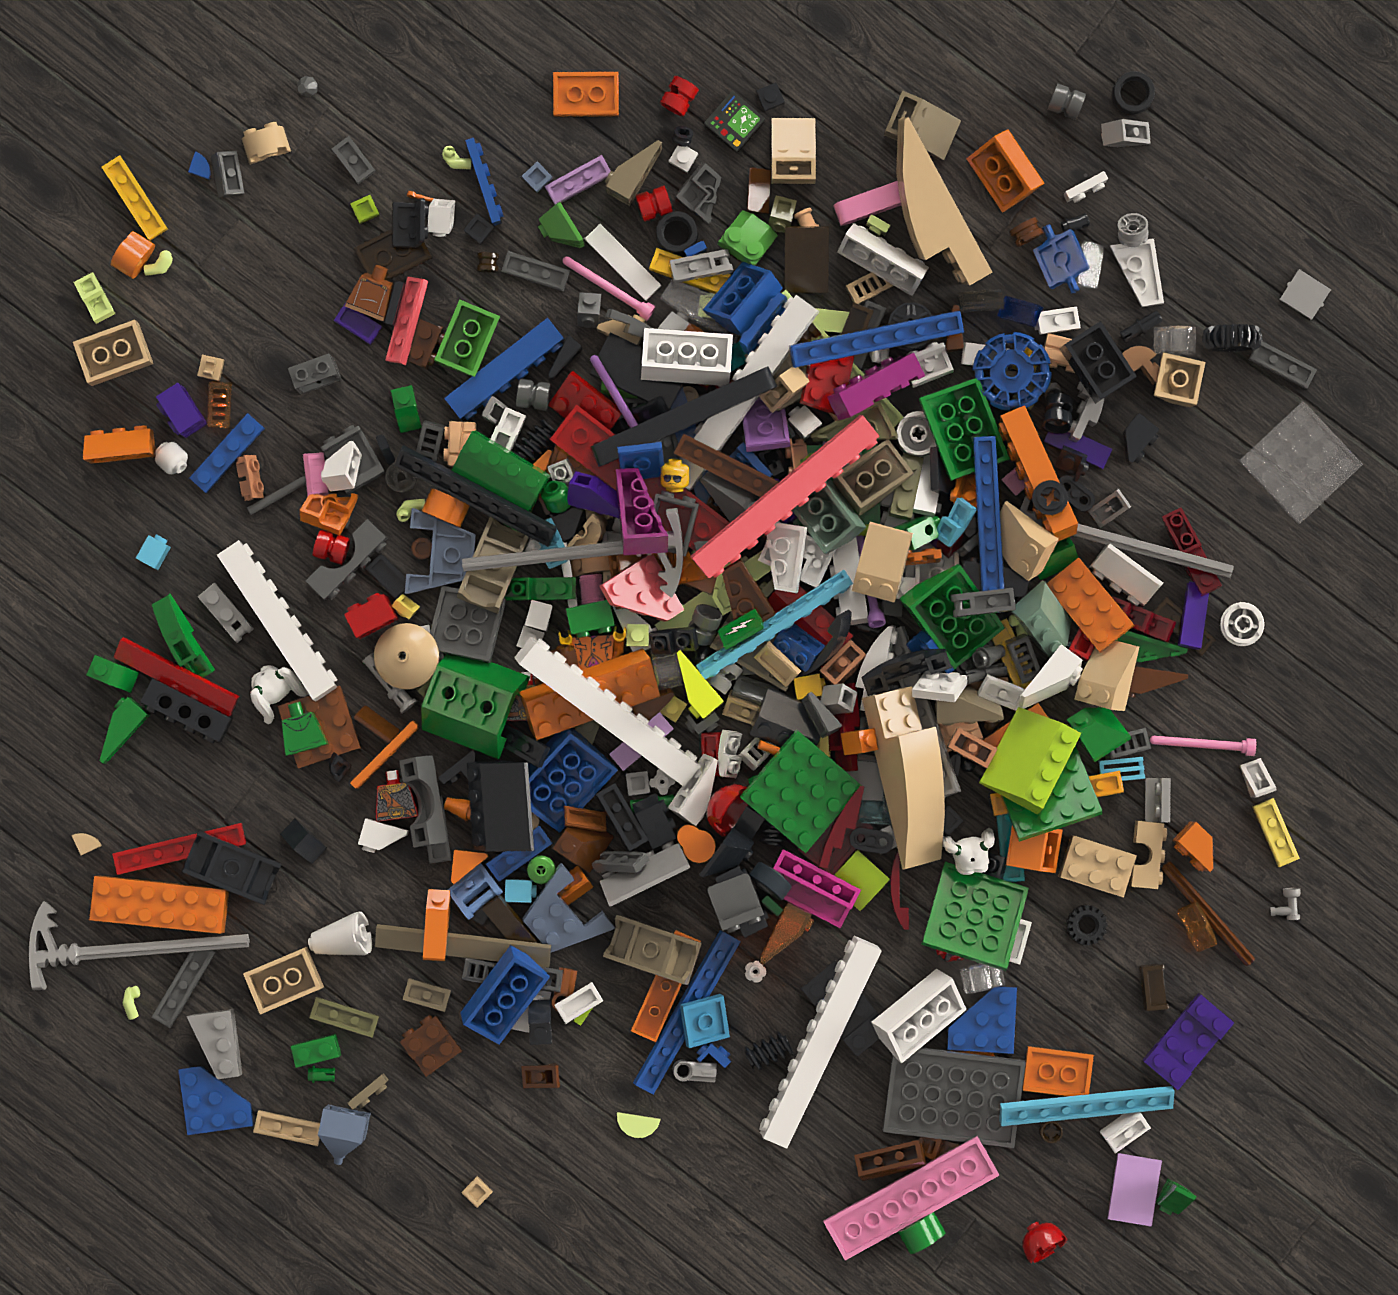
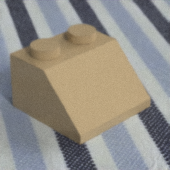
M1163 352L1154 396L1166 402L1191 408L1197 405L1205 362Z

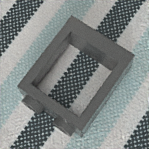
M330 353L288 368L293 385L301 395L342 380L336 361Z
M662 490L661 494L656 493L654 499V508L657 514L661 501L692 508L683 544V556H686L700 504L695 503V498L683 496L682 499L674 498V493ZM676 548L668 549V552L676 554Z

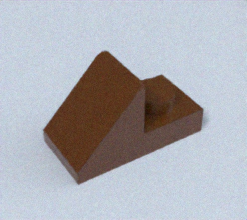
M556 1063L521 1066L523 1088L560 1087L559 1070Z

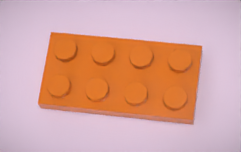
M1077 558L1046 583L1064 610L1100 653L1135 626L1080 558Z

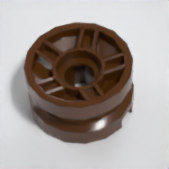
M1036 217L1019 224L1009 231L1011 237L1015 238L1016 241L1014 243L1017 247L1029 243L1044 233L1042 228L1038 227Z

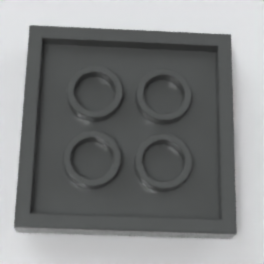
M442 586L430 634L437 643L439 653L491 663L506 599L504 598L497 614L458 599L459 589Z

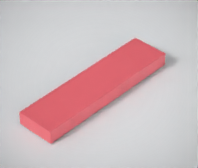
M407 276L385 361L406 365L428 284L427 280Z

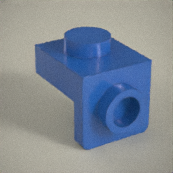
M712 1042L709 1045L703 1044L696 1052L699 1055L696 1058L699 1063L708 1053L724 1068L731 1062L728 1058L730 1053L722 1046L717 1048Z

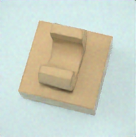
M202 355L197 376L220 381L225 360Z

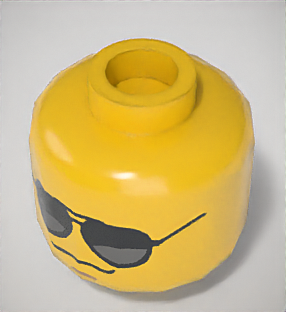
M669 459L668 463L661 467V485L666 488V491L681 492L683 488L689 485V466L682 463L681 459Z

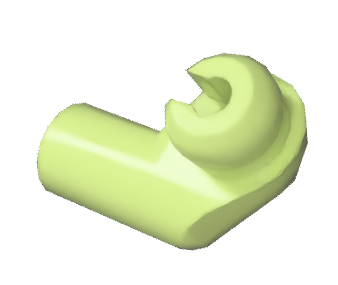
M425 499L405 500L397 510L398 520L401 522L408 521L412 508L422 510Z

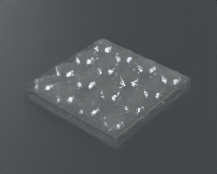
M1304 401L1295 407L1239 460L1246 470L1297 524L1305 520L1363 465Z

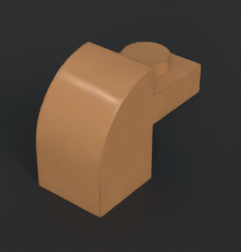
M1135 346L1122 353L1134 372L1140 368L1153 385L1156 383L1159 366L1157 363L1154 362L1152 364L1150 361L1156 356L1154 351L1144 346Z
M608 556L571 560L573 577L610 571Z

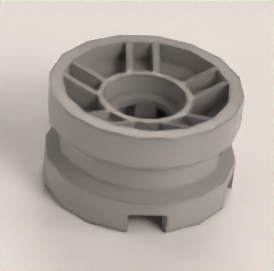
M1131 213L1120 218L1117 227L1118 239L1122 245L1125 243L1128 247H1138L1142 242L1145 243L1148 240V221L1143 215Z

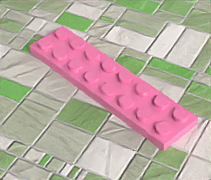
M976 1136L930 1161L925 1166L910 1172L825 1219L823 1222L844 1260H847L998 1177L999 1173L980 1139Z

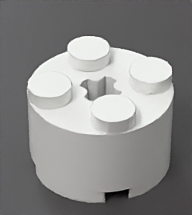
M916 411L909 413L898 424L896 428V433L898 434L896 443L903 453L924 457L930 454L931 447H936L924 412ZM916 429H918L919 433L923 432L920 440H917V437H913Z

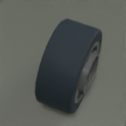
M758 862L749 874L752 881L761 890L778 900H783L792 888L791 884L779 872L762 862Z

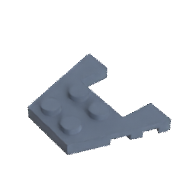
M412 508L410 529L433 531L429 576L406 574L405 594L463 581L467 571L464 572L462 559L473 557L476 534Z
M562 863L558 865L552 878L546 883L541 894L537 896L523 917L524 923L543 944L551 945V952L615 928L603 911L586 924H583L557 894L574 881V877Z

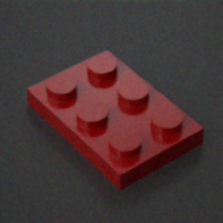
M855 355L807 365L805 376L810 382L802 389L800 403L836 415L827 397L834 393V388L842 384L846 386L849 384Z
M574 371L568 375L548 404L565 419L573 408L578 405L610 431L622 416L616 404Z

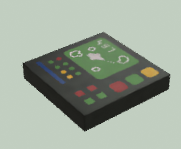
M732 90L705 121L704 125L734 151L738 152L765 121V118Z

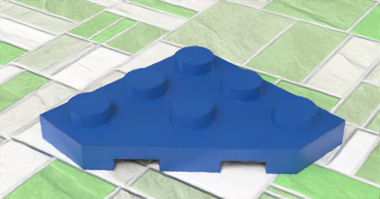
M993 987L948 1028L947 1050L1014 1054L1017 988Z
M197 1066L179 1069L187 1135L254 1125L251 1103L210 1074L204 1067Z

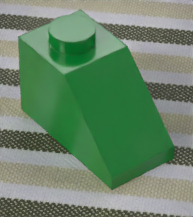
M95 655L87 676L131 693L139 672Z

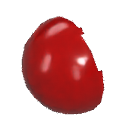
M733 784L722 787L713 793L709 800L706 817L712 828L721 836H726L731 831L748 804L740 798V795L747 788L746 786Z

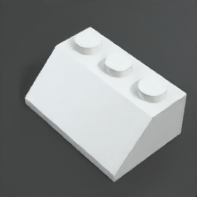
M1112 544L1106 545L1090 566L1095 577L1100 580L1106 579L1111 583L1109 585L1110 588L1119 594L1121 591L1128 596L1127 600L1135 606L1139 604L1144 606L1163 584L1162 581Z

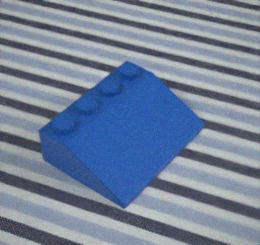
M574 728L554 734L545 744L550 747V751L542 768L528 762L531 812L559 833L566 827L564 806L583 808L618 771L617 767Z

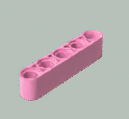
M898 181L835 203L833 207L840 226L868 218L871 214L876 215L901 206Z

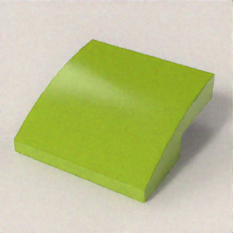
M858 850L834 874L839 879L861 889L854 903V906L859 911L890 880Z

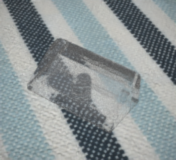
M1084 241L1082 243V251L1090 269L1079 274L1076 283L1081 287L1097 289L1104 246Z

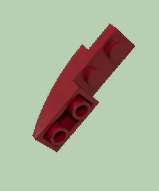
M1181 507L1162 516L1163 523L1177 551L1207 558L1201 547L1202 544ZM1184 566L1201 596L1222 586L1216 574Z
M856 683L845 684L857 692ZM857 695L852 713L834 715L842 727L837 732L829 735V751H835L836 764L846 772L858 771L857 754L844 755L841 733L855 731L854 727H860Z

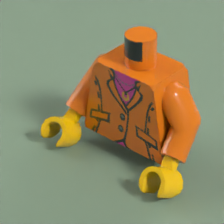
M614 627L613 635L572 638L571 631L568 630V637H561L560 632L558 636L562 645H571L576 650L579 668L583 670L622 656L627 629L624 627V632L620 634L616 632V627Z

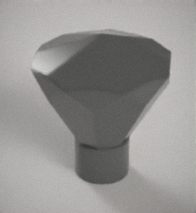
M304 76L298 81V92L302 96L312 97L317 93L318 84L313 77Z

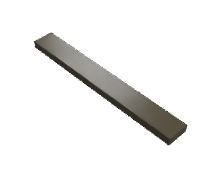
M377 924L375 947L423 953L425 930ZM448 933L446 955L498 962L509 946L512 945L529 955L540 967L549 968L551 945Z

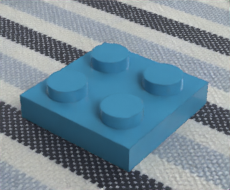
M722 994L680 1004L685 1042L688 1048L730 1037L725 1001Z

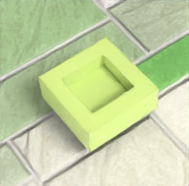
M872 214L866 223L869 227L868 230L877 236H880V234L885 236L890 228L889 224Z
M627 624L626 646L649 647V624Z

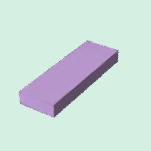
M600 155L549 183L545 188L554 205L603 181L611 170L603 156Z
M660 712L648 722V725L652 728L656 725L664 731V737L674 729ZM624 742L609 754L623 771L642 756Z

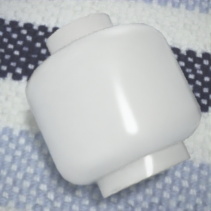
M164 442L156 449L155 462L167 474L181 473L187 467V453L177 443Z

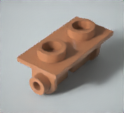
M790 439V447H785L786 459L790 458L791 467H788V474L801 464L800 460L808 458L807 444L804 443V439H797L794 444H792V439Z
M256 455L238 457V462H236L238 477H246V481L239 482L242 497H244L245 501L253 500V498H264V486L259 474L260 464Z

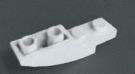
M506 407L498 426L495 427L491 440L512 451L525 422L526 415Z
M894 625L888 626L879 635L861 665L855 687L864 688L862 698L868 697L861 677L876 666L894 658V653H891L893 644L896 645L898 639V632L895 631L896 626ZM862 701L860 710L865 711Z

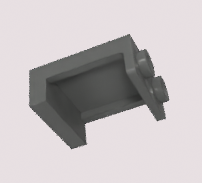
M354 425L342 431L343 435L337 438L332 436L323 442L324 445L320 447L327 459L349 441H354L361 452L362 457L355 487L353 489H345L348 495L386 473L359 426L354 427Z

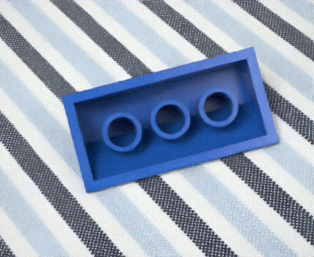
M510 945L460 1012L463 1025L500 1045L550 976L529 955Z

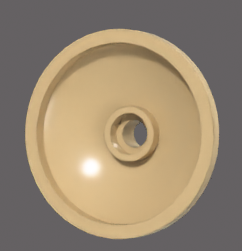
M409 623L398 624L386 630L378 639L374 650V663L381 678L389 685L399 689H414L424 685L432 678L439 663V649L433 636L423 627ZM401 652L406 653V658L404 660L400 659Z

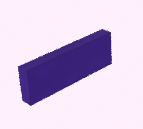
M1069 432L1064 434L1047 433L1043 441L1044 443L1059 450L1065 445L1088 455L1087 463L1102 470L1112 451L1111 448L1083 435L1078 442H1074L1068 439L1071 434Z
M1190 581L1186 587L1178 646L1200 650L1202 647L1209 593L1201 596L1195 583Z

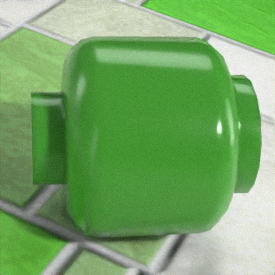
M536 856L528 864V876L535 883L545 884L556 872V865L548 856Z

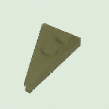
M877 401L872 406L852 417L837 420L811 433L810 436L813 442L829 441L859 415H863L878 433L879 437L876 440L897 439L898 434L880 401Z

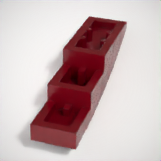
M1111 596L1135 625L1131 629L1164 642H1169L1176 625L1175 621Z
M860 786L834 822L824 845L819 867L828 869L832 848H842L846 828L855 830L864 786Z

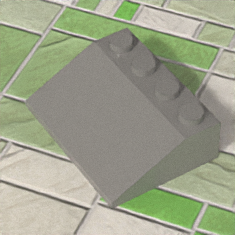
M671 841L661 846L663 850L656 854L653 850L646 853L649 861L638 873H615L609 871L603 874V880L599 882L609 906L611 907L689 869L690 864L679 842L674 844Z

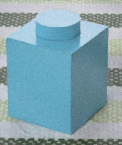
M157 534L154 538L148 535L136 559L159 570L171 548L166 545L168 540Z
M506 879V902L531 903L532 898H536L537 885H533L532 880Z

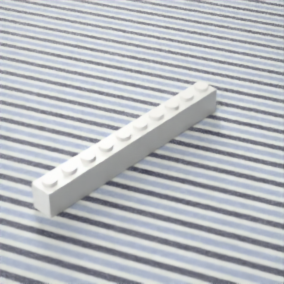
M797 295L794 298L790 297L784 305L786 309L781 316L777 315L771 323L773 328L769 334L764 333L758 341L759 348L756 352H750L745 360L746 366L743 370L739 369L732 380L736 381L769 366L774 376L790 354L789 345L798 343L820 311ZM759 396L708 418L704 424L701 422L694 431V434H696L694 439L720 451ZM680 457L679 459L682 460V463L689 466V485L685 488L693 490L706 469Z
M530 637L514 657L519 665L684 787L701 767L696 761L698 758L689 750L686 752L681 750L680 747L682 745L672 737L670 740L665 738V732L656 725L653 728L649 726V720L640 713L637 716L631 712L633 709L624 701L621 703L615 700L616 696L608 689H605V691L601 690L598 687L600 684L590 676L587 679L581 675L583 671L575 664L569 666L565 663L567 659L556 651L553 654L549 651L550 646L543 640L539 639L536 641Z
M854 936L852 941L849 940L847 942L844 958L838 961L835 968L836 974L833 980H830L826 986L825 991L827 993L824 999H821L817 1005V1014L814 1020L811 1019L807 1026L808 1033L805 1039L799 1042L797 1047L798 1054L789 1063V1073L786 1079L783 1078L779 1084L778 1096L776 1099H772L769 1106L770 1112L767 1118H764L760 1124L759 1130H761L760 1133L763 1139L784 1148H788L880 956L881 949L877 945L857 936Z

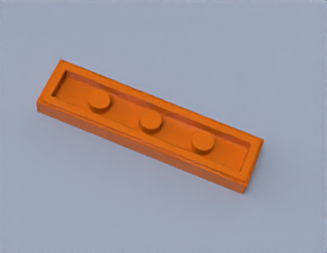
M411 721L350 784L354 788H360L419 729V725L415 721Z

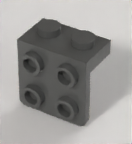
M748 874L736 876L708 888V894L722 931L727 929L728 933L740 929L739 924L748 921L750 925L761 921L760 916L764 915Z

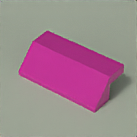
M784 849L773 866V869L779 872L792 886L784 897L785 900L841 928L861 889Z

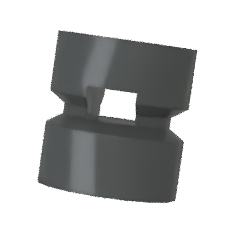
M1057 83L1047 110L1057 114L1064 112L1065 117L1077 120L1086 93L1078 90L1070 92L1069 87Z
M520 379L516 407L529 408L533 405L534 409L547 411L551 383L538 382L537 385H534L532 380Z
M700 604L696 606L692 615V621L688 627L696 628L699 645L707 646L712 644L716 635V629L722 620V613L710 605Z

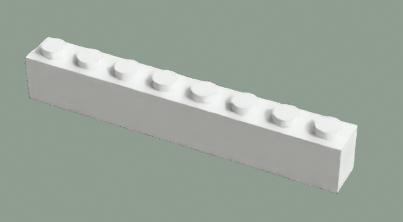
M238 540L217 554V556L311 698L316 702L337 688L335 684L337 678L331 669L327 671L323 666L325 660L320 652L317 651L315 653L311 648L313 642L308 634L305 633L303 635L299 630L301 624L296 616L293 615L291 617L287 612V609L290 607L284 598L281 597L279 599L275 594V591L278 589L272 580L269 579L267 581L263 576V573L266 571L260 562L257 561L255 563L251 558V555L254 553L248 544L243 545Z

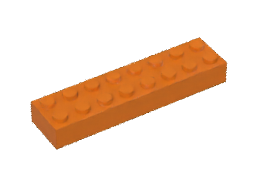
M675 930L674 934L684 936L692 940L701 942L700 940L695 939L689 935H686L680 931ZM655 975L631 1031L656 1042L682 984Z

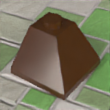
M567 827L553 849L590 873L593 869L592 863L595 860H599L600 855L606 850L614 836L607 831L597 832Z

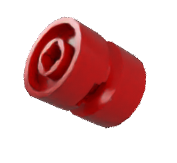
M674 76L669 85L670 91L664 93L659 103L672 113L684 117L690 107L688 102L694 100L699 89L689 81L679 76Z
M665 186L653 189L651 194L645 191L635 195L643 221L654 219L656 214L663 216L673 212Z
M320 529L315 541L313 556L324 560L328 557L331 562L343 565L351 538L341 535L334 537L333 533Z

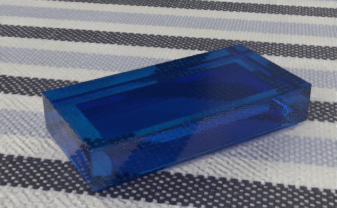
M1005 296L997 316L1001 319L1035 328L1043 307Z

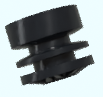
M915 302L904 303L891 313L887 325L932 315L921 304ZM929 340L901 345L895 348L906 353L918 351Z

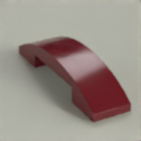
M897 849L890 872V896L893 910L900 925L904 930H909V908L900 907L899 864H901Z

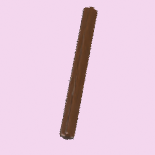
M1167 862L1161 868L1162 871L1245 966L1253 963L1255 960L1253 955L1173 863Z

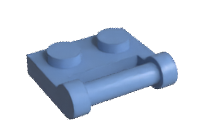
M481 863L448 889L450 890V896L468 920L474 916L473 913L494 896L503 893L502 889ZM488 886L491 887L486 893H484L481 897H479L476 901H474L470 906L467 907L466 904L469 901H471L474 897H476Z

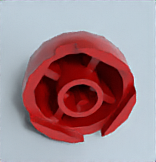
M1035 1222L1027 1227L1028 1233L1023 1238L1022 1247L1028 1261L1036 1263L1055 1253L1054 1249L1057 1245L1060 1248L1064 1246L1067 1238L1056 1225Z

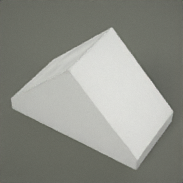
M1261 758L1240 765L1250 797L1256 798L1276 791V786Z

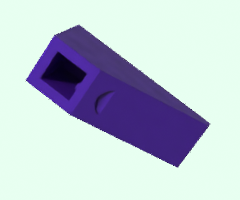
M575 471L569 482L568 505L619 519L617 491L596 476Z

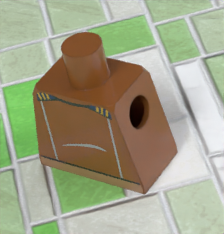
M375 265L372 275L369 273L361 275L345 307L384 321L393 291V283L384 280L388 269Z

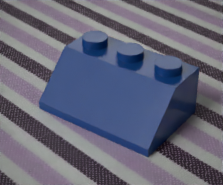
M742 262L705 306L703 311L729 332L742 336L754 324L755 318L766 309L770 299L775 298L783 287L770 270Z

